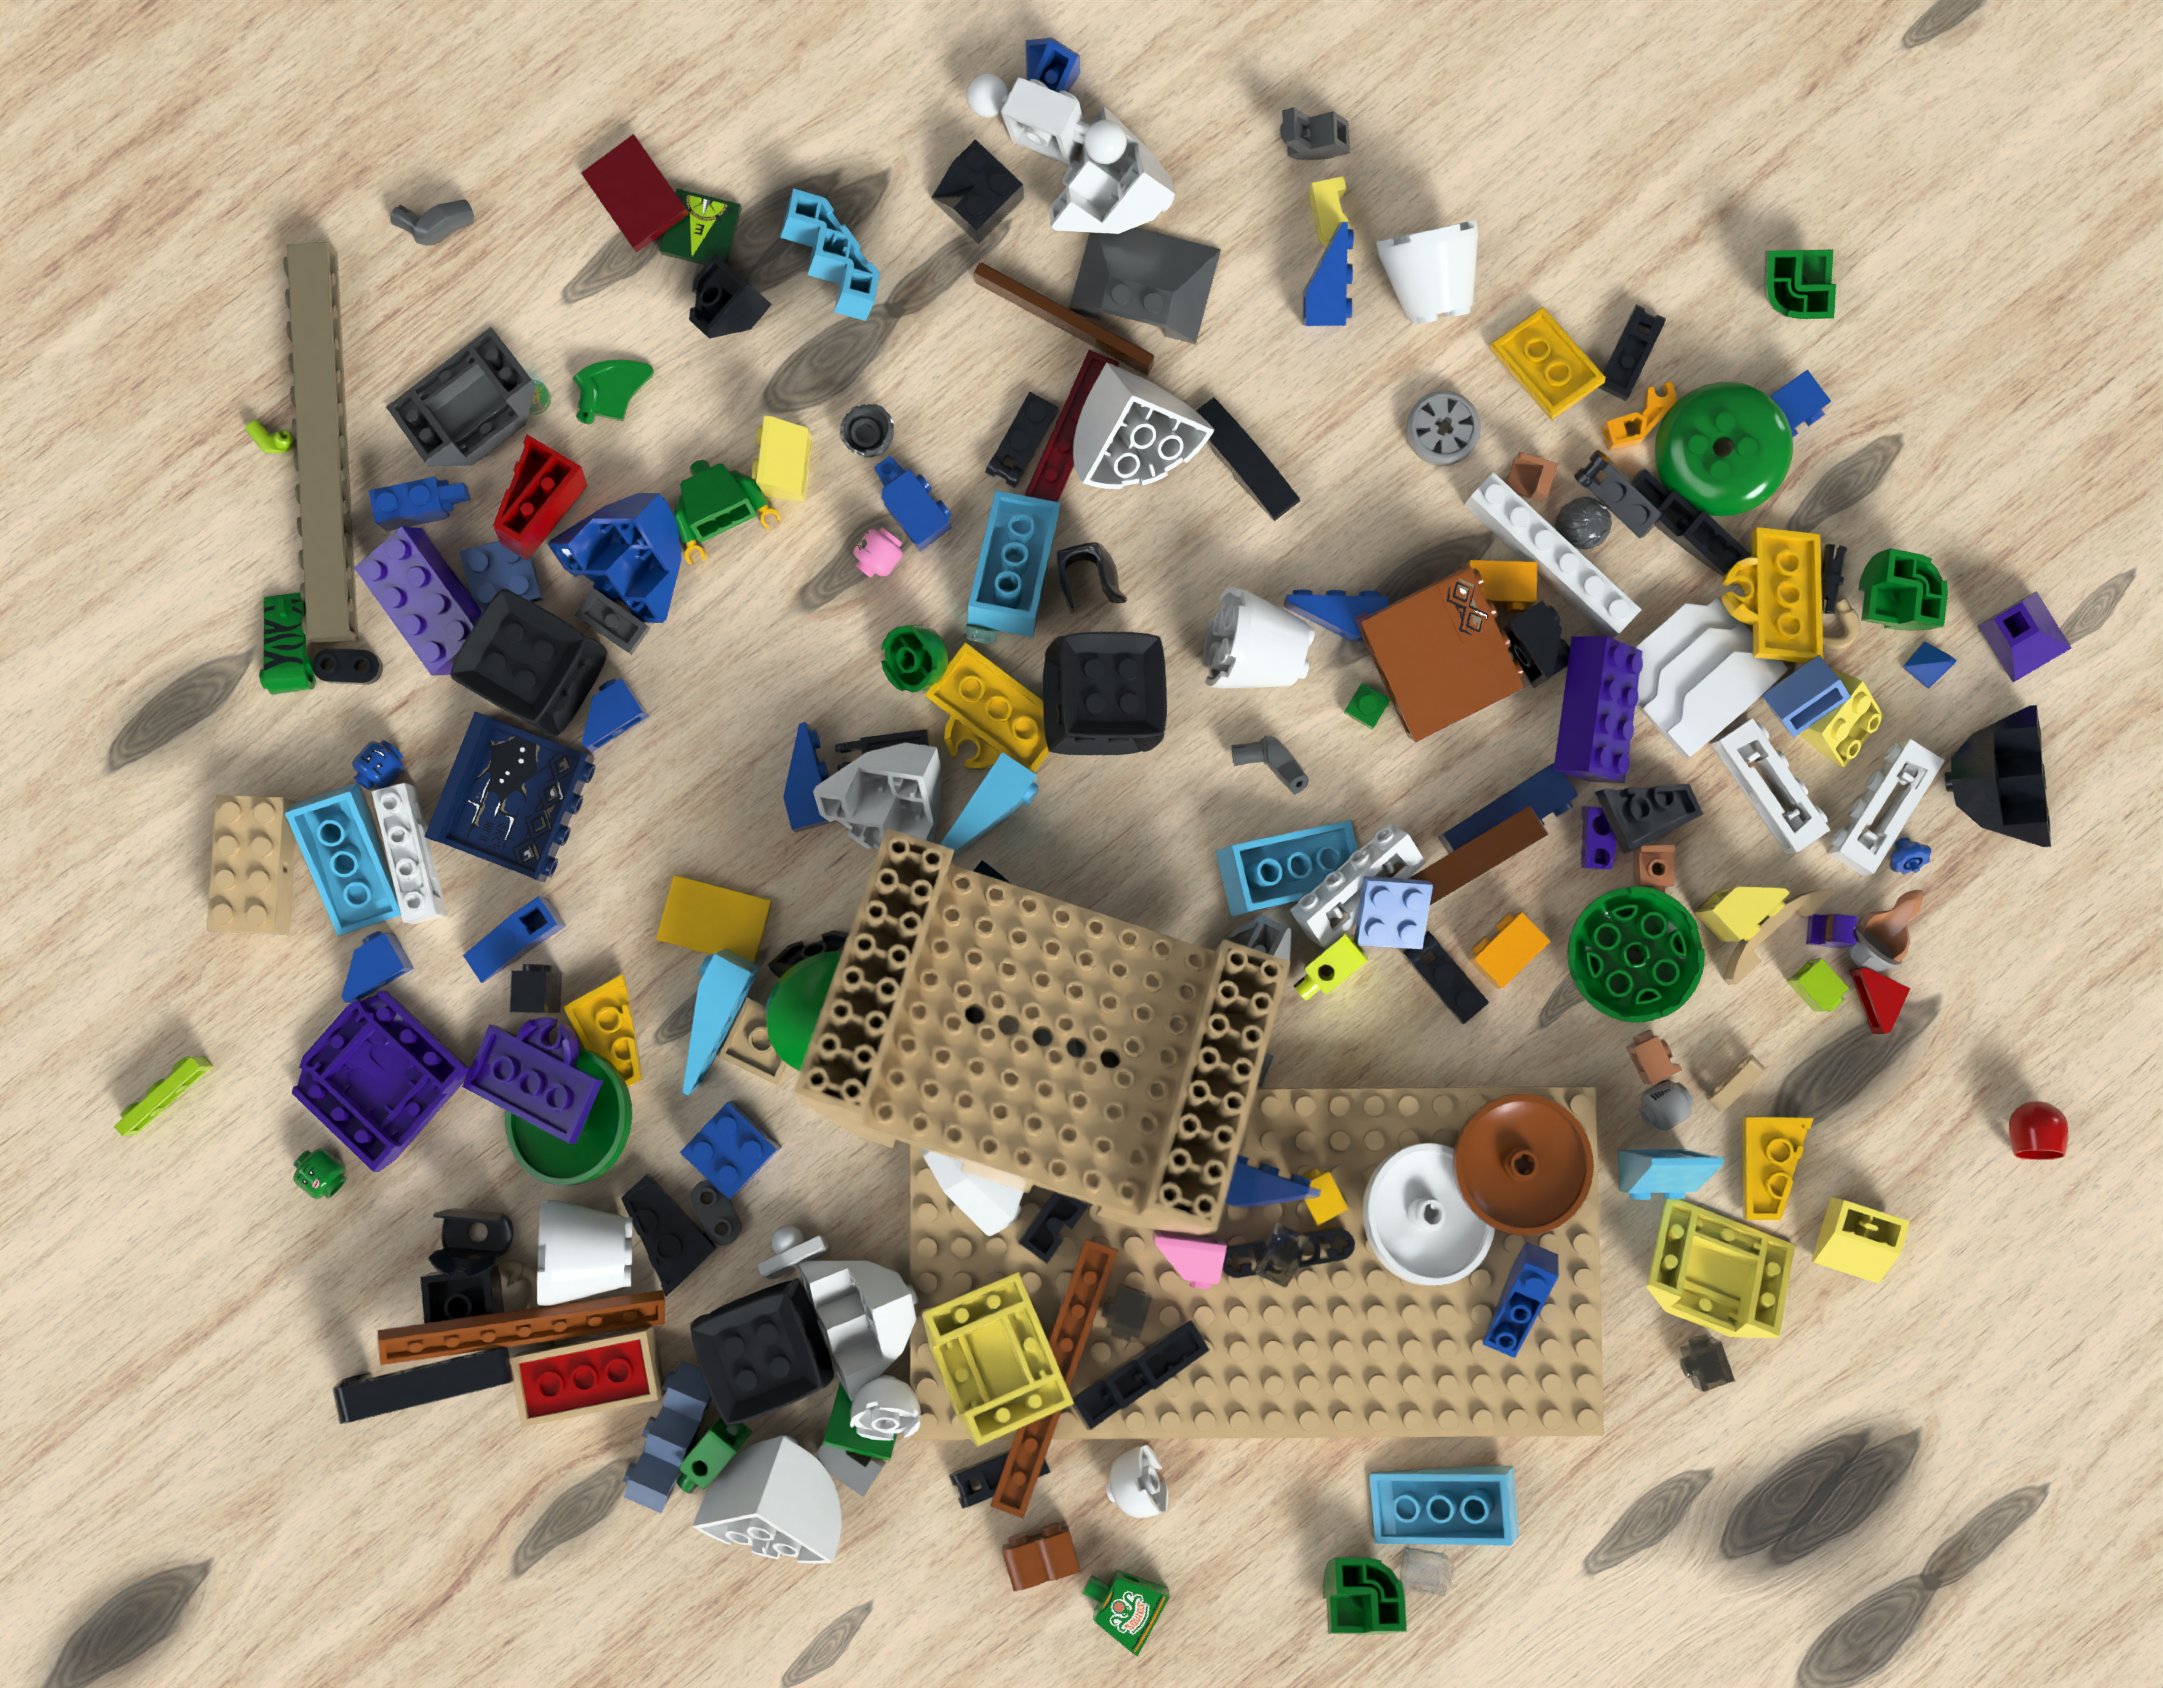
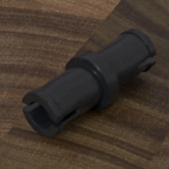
M1825 545L1821 568L1822 611L1825 600L1827 601L1824 614H1835L1839 586L1843 585L1844 577L1841 574L1847 552V547L1839 545L1834 559L1836 545Z

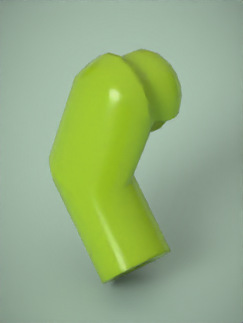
M253 420L245 427L246 432L265 453L283 454L290 451L294 445L293 436L289 431L281 430V433H269L259 420Z

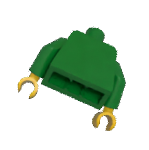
M706 460L695 461L690 466L692 476L683 480L680 484L682 494L677 498L674 518L681 541L686 543L688 547L685 550V559L692 565H694V561L691 558L693 550L698 549L700 551L703 561H706L708 557L706 550L698 546L695 539L702 543L756 517V510H759L761 513V525L764 529L770 530L764 521L765 516L769 514L774 515L780 524L779 513L774 509L768 508V500L755 480L737 470L728 471L724 464L719 463L710 467Z

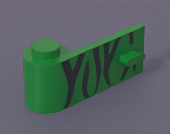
M300 592L264 597L263 669L259 672V678L263 689H267L272 695L311 690L315 687V674L312 669V661L306 654V635L302 628V618L306 615V604L303 602Z

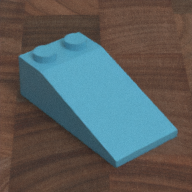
M995 490L968 604V625L1034 637L1061 503Z
M1001 753L940 844L954 850L952 861L1017 812L1023 803L1027 806L1031 804L1039 791L1038 779L1035 773L1005 753Z
M355 782L293 803L285 812V815L337 935L339 936L400 916L401 912L393 879L372 814L359 783Z
M1351 820L1234 844L1217 850L1216 855L1231 917L1297 902L1304 895L1313 891L1324 881L1328 874L1336 871L1358 850Z
M726 948L716 953L713 952L711 956L707 955L698 971L702 978L698 984L682 1092L688 1096L701 1086L761 966Z
M1688 1149L1618 1150L1619 1191L1630 1193V1199H1651V1193H1664L1665 1199H1685V1193L1697 1192L1724 1165L1723 1157Z
M1466 1466L1370 1473L1375 1544L1512 1546L1519 1537L1514 1466Z

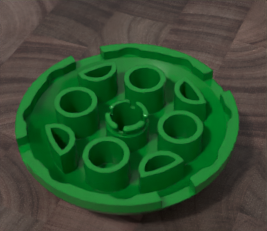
M1738 382L1711 383L1696 388L1684 395L1665 415L1655 441V463L1663 485L1669 491L1675 489L1697 511L1704 510L1708 515L1712 516L1742 514L1768 500L1784 481L1793 454L1791 427L1780 406L1763 391ZM1728 440L1733 445L1732 452L1724 457L1716 455L1713 447L1717 441Z
M1639 886L1609 891L1587 905L1572 927L1567 949L1568 966L1572 980L1583 998L1593 1008L1608 1017L1634 1023L1648 1022L1666 1017L1678 1010L1689 1000L1703 974L1705 950L1702 948L1698 932L1699 927L1690 912L1679 901L1664 892ZM1632 945L1637 947L1640 952V959L1636 964H1631L1627 958V948Z

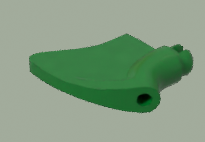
M608 360L592 364L579 371L573 377L574 382L580 389V398L577 406L579 411L576 414L577 420L588 425L594 422V416L624 421L630 400L654 374L652 366L631 360Z

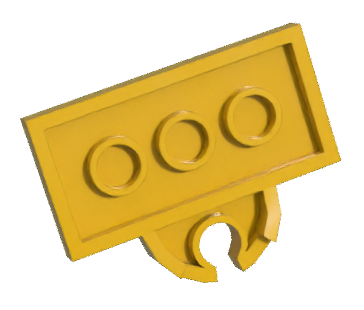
M1756 527L1751 532L1752 558H1745L1737 562L1729 569L1721 582V585L1725 587L1731 584L1739 585L1744 591V597L1737 596L1734 592H1726L1721 596L1724 606L1730 615L1738 621L1753 626V658L1808 663L1818 655L1823 659L1820 534Z
M964 643L948 664L947 670L940 681L933 685L925 694L928 700L951 716L945 726L944 736L949 754L953 759L959 755L960 745L965 741H972L978 746V751L973 758L966 759L963 765L965 768L985 770L993 767L1003 752L1035 773L1051 753L1048 751L1045 738L1043 700L967 643Z

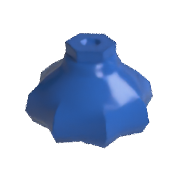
M1909 837L1899 839L1895 842L1896 849L1891 854L1890 869L1902 874L1920 871L1923 865L1930 862L1931 848L1928 845L1912 842Z

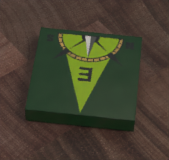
M676 188L675 193L690 214L665 231L660 253L701 265H706L716 254L727 264L742 209L741 205Z

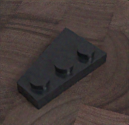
M1690 784L1661 785L1649 788L1630 787L1618 790L1602 789L1595 792L1623 854L1632 852L1703 815Z
M649 1173L640 1179L621 1198L629 1217H632V1224L637 1235L640 1236L649 1255L648 1259L652 1268L655 1269L665 1296H668L718 1248Z

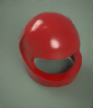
M2042 1101L2027 1102L2015 1109L2009 1120V1139L2013 1155L2016 1158L2025 1160H2055L2065 1157L2068 1144V1123L2065 1115L2057 1107Z

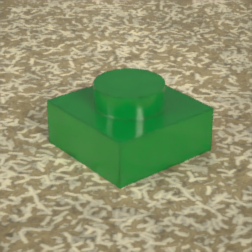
M1361 683L1345 709L1344 714L1372 730L1390 702V699Z

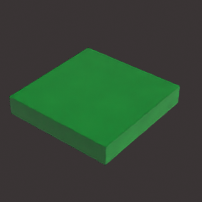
M840 1382L823 1445L890 1461L898 1433H894L893 1440L887 1441L873 1440L857 1434V1426L851 1427L850 1425L853 1401L849 1399Z

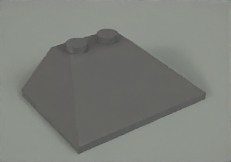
M1138 227L1119 234L1090 232L1069 309L1077 314L1101 319L1102 312L1165 328V337L1196 345L1221 249Z
M490 327L386 408L428 467L471 466L487 456L492 450L526 425L535 383L493 328Z

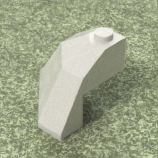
M1105 107L1102 108L1090 125L1100 120H1111L1119 124L1126 134V150L1118 161L1112 164H1100L1088 156L1085 146L1081 144L1083 151L1079 160L1076 161L1074 159L1062 181V184L1067 187L1053 201L1049 210L1050 225L1056 231L1119 234L1154 220L1161 211H1166L1174 200L1175 191L1172 179L1155 155Z
M901 743L866 752L815 787L813 793L819 814L829 822L837 820L849 829L847 835L867 850L874 847L879 851L887 828L933 843L941 807L942 769L937 747Z
M921 1148L923 1157L943 1192L986 1235L992 1236L1018 1220L1023 1208L1019 1206L1024 1191L961 1171L964 1161Z
M867 1260L800 1262L798 1266L804 1289L820 1319L817 1321L826 1346L830 1345L838 1378L849 1399L853 1401L859 1388L869 1381L877 1379L903 1353L916 1322L913 1306L918 1303L916 1293L911 1284L905 1285L899 1273Z

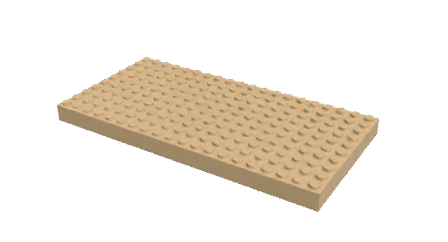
M1596 1087L1256 1088L1238 1154L1249 1158L1247 1165L1258 1168L1261 1162L1280 1169L1279 1176L1290 1179L1291 1174L1301 1176L1317 1167L1320 1172L1325 1169L1328 1170L1348 1210L1317 1225L1313 1221L1303 1200L1251 1208L1235 1207L1224 1203L1217 1230L1199 1234L1198 1236L1223 1239L1227 1248L1241 1243L1340 1227L1347 1230L1353 1236L1355 1249L1349 1258L1341 1261L1242 1278H1232L1222 1269L1219 1284L1211 1283L1210 1289L1189 1286L1190 1281L1184 1280L1154 1243L1153 1230L1159 1229L1129 1226L1096 1215L1098 1205L1089 1202L1088 1208L1073 1229L1064 1225L1059 1231V1234L1064 1237V1241L1046 1264L1018 1242L1054 1191L1033 1184L1029 1193L1025 1191L1019 1203V1206L1023 1208L1018 1220L989 1236L943 1192L923 1157L921 1147L910 1144V1284L913 1286L918 1299V1303L913 1305L916 1322L910 1334V1387L913 1388L919 1400L921 1411L919 1429L910 1436V1440H972L955 1413L931 1354L922 1313L1019 1272L1047 1341H1049L1085 1238L1116 1248L1118 1253L1069 1389L1071 1398L1132 1356L1190 1320L1210 1351L1157 1389L1150 1390L1124 1410H1118L1092 1430L1086 1429L1072 1405L1063 1408L1052 1440L1604 1436ZM1529 1094L1550 1099L1567 1109L1578 1120L1591 1145L1594 1162L1593 1178L1584 1203L1575 1215L1561 1226L1537 1235H1515L1495 1229L1491 1246L1479 1266L1466 1277L1444 1285H1419L1403 1280L1388 1270L1373 1252L1364 1229L1363 1199L1373 1172L1392 1153L1404 1147L1425 1143L1440 1144L1454 1149L1459 1132L1468 1118L1487 1102L1506 1095ZM1160 1230V1231H1167V1232H1175V1233H1183V1234L1197 1235V1234H1194V1233H1191V1232H1179V1231ZM1340 1234L1334 1235V1242L1324 1244L1322 1242L1323 1236L1317 1237L1316 1239L1321 1247L1320 1257L1326 1256L1325 1248L1332 1247L1337 1250V1253L1343 1252L1342 1247L1348 1245V1240H1343ZM1301 1240L1295 1246V1254L1300 1259H1308L1314 1253L1313 1243L1309 1240ZM1525 1241L1558 1254L1559 1277L1514 1358L1483 1345V1339L1510 1270ZM1275 1246L1265 1247L1260 1254L1261 1261L1266 1265L1276 1264L1280 1258L1279 1249ZM1255 1248L1248 1249L1250 1257L1242 1258L1238 1255V1252H1233L1232 1259L1227 1260L1226 1265H1232L1234 1270L1238 1271L1241 1270L1240 1264L1251 1261V1269L1258 1268L1254 1258ZM1017 1429L994 1440H1014Z

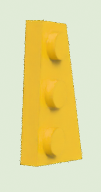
M625 974L619 975L563 1006L586 1050L600 1054L609 1060L621 1073L627 1087L643 1080Z
M1742 1116L1743 1219H1782L1794 1182L1792 1178L1798 1159L1802 1157L1805 1148L1803 1147L1808 1129H1811L1814 1118Z

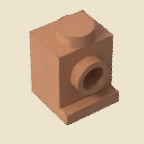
M1643 845L1633 851L1634 886L1648 887L1664 893L1666 887L1674 886L1673 852H1675V845ZM1654 863L1660 865L1659 876L1652 872Z
M1647 1030L1632 1038L1634 1043L1626 1047L1643 1084L1653 1085L1682 1071L1680 1064L1671 1063L1670 1058L1673 1057V1054L1664 1039L1660 1040L1658 1036H1654L1652 1030Z

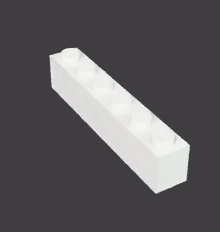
M1494 472L1464 504L1523 561L1537 562V574L1604 636L1611 638L1617 636L1642 610Z

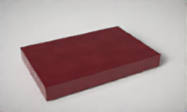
M634 134L581 172L636 252L690 214Z

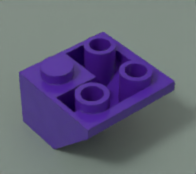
M2037 591L1977 625L2012 682L2019 680L2072 648Z

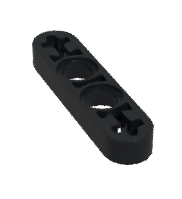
M1334 1227L1231 1245L1226 1248L1222 1269L1232 1278H1242L1341 1261L1353 1254L1355 1241L1347 1230ZM1340 1234L1343 1240H1348V1245L1342 1247L1343 1252L1337 1253V1250L1332 1247L1325 1248L1326 1256L1320 1257L1321 1247L1316 1239L1317 1237L1323 1236L1322 1242L1324 1244L1334 1242V1235ZM1301 1240H1309L1313 1243L1314 1253L1308 1259H1300L1295 1254V1246ZM1267 1246H1275L1279 1249L1280 1258L1274 1265H1266L1261 1261V1251ZM1255 1248L1254 1258L1258 1268L1251 1269V1261L1240 1264L1241 1270L1235 1271L1232 1265H1226V1261L1232 1259L1233 1252H1238V1255L1242 1258L1250 1257L1248 1249Z

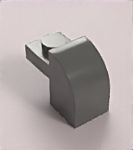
M1295 107L1282 110L1283 123L1280 126V133L1283 143L1287 145L1289 157L1299 160H1323L1350 153L1349 121L1336 112L1331 111L1308 117Z

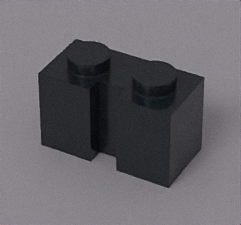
M523 964V971H512L510 1012L560 1013L562 973L552 972V965Z
M1054 1191L1020 1237L1018 1243L1047 1264L1064 1241V1237L1059 1234V1231L1064 1225L1073 1229L1088 1208V1202Z

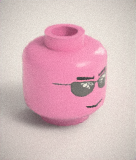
M883 527L879 531L876 529L868 530L853 550L854 556L859 560L856 567L870 578L875 573L881 577L888 576L903 556L900 548L902 542Z

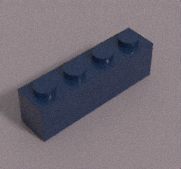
M1552 763L1438 836L1447 852L1451 853L1529 805L1532 806L1542 824L1545 825L1542 820L1544 817L1552 812L1557 817L1572 808L1573 805L1570 801L1577 797L1578 794L1565 774L1554 770V763Z

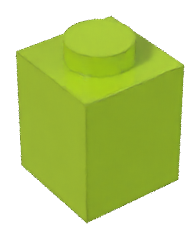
M1822 958L1810 959L1787 980L1788 984L1814 1012L1833 1011L1844 1001L1842 995L1850 989Z

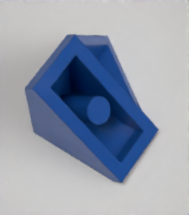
M1054 38L1025 40L1027 80L1036 79L1045 84L1048 89L1058 93L1060 91L1069 92L1080 75V55Z

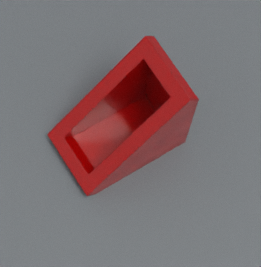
M1867 967L1849 970L1872 1033L1886 1034L1891 1032L1911 988Z

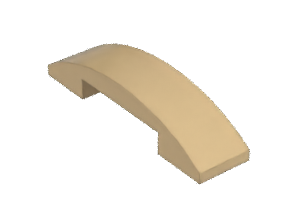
M1832 888L1806 892L1784 901L1785 906L1771 918L1767 915L1758 924L1761 929L1748 941L1744 939L1739 941L1729 959L1723 980L1728 985L1738 984L1762 962L1753 951L1795 912L1800 917L1812 916L1836 892Z

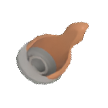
M1912 890L1906 892L1898 898L1894 908L1891 910L1871 912L1864 916L1860 923L1856 924L1854 937L1857 942L1855 946L1848 947L1852 961L1858 967H1867L1875 972L1897 968L1901 965L1910 944L1907 924L1920 911L1924 896L1923 891Z

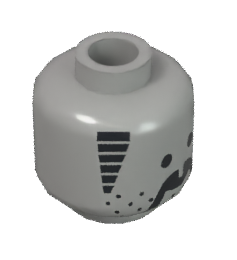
M1665 1080L1642 1094V1108L1639 1109V1112L1647 1125H1654L1658 1129L1666 1131L1689 1118L1693 1099L1683 1084Z

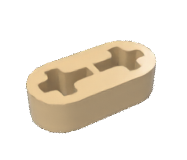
M1753 1055L1747 1056L1728 1073L1708 1094L1706 1099L1719 1112L1725 1110L1763 1073L1765 1067Z

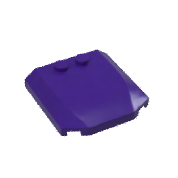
M384 990L377 992V995L366 1000H358L349 1004L303 1055L299 1066L302 1069L297 1086H293L292 1094L373 1172H380L400 1156L464 1083L470 1070L461 1059L396 998Z

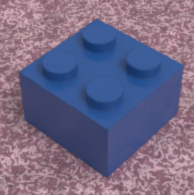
M729 1101L680 1153L730 1200L751 1181L782 1146L736 1102Z

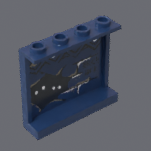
M474 712L424 837L529 876L537 881L546 882L547 877L551 878L557 868L558 859L555 857L560 845L564 846L569 838L571 828L568 827L572 814L576 815L581 808L583 796L580 794L584 784H588L593 778L596 768L593 764L595 758L497 721L481 713Z

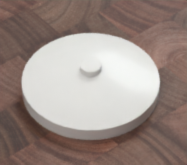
M1425 1143L1412 1145L1389 1155L1373 1172L1363 1199L1364 1229L1373 1252L1393 1274L1403 1280L1419 1285H1444L1456 1282L1469 1275L1487 1255L1495 1232V1228L1477 1218L1462 1200L1453 1175L1454 1149L1440 1144Z

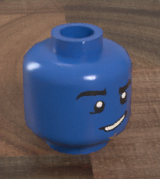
M382 740L380 743L371 741L352 761V767L357 772L354 779L369 791L372 787L377 789L389 787L404 769L401 761L404 756L385 740Z

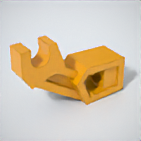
M1672 381L1662 386L1665 394L1664 397L1656 395L1654 386L1648 387L1645 391L1644 411L1642 414L1634 412L1606 421L1601 428L1608 451L1641 443L1645 436L1675 404L1677 395ZM1633 423L1637 426L1635 429L1636 434L1628 437L1625 425L1629 426Z

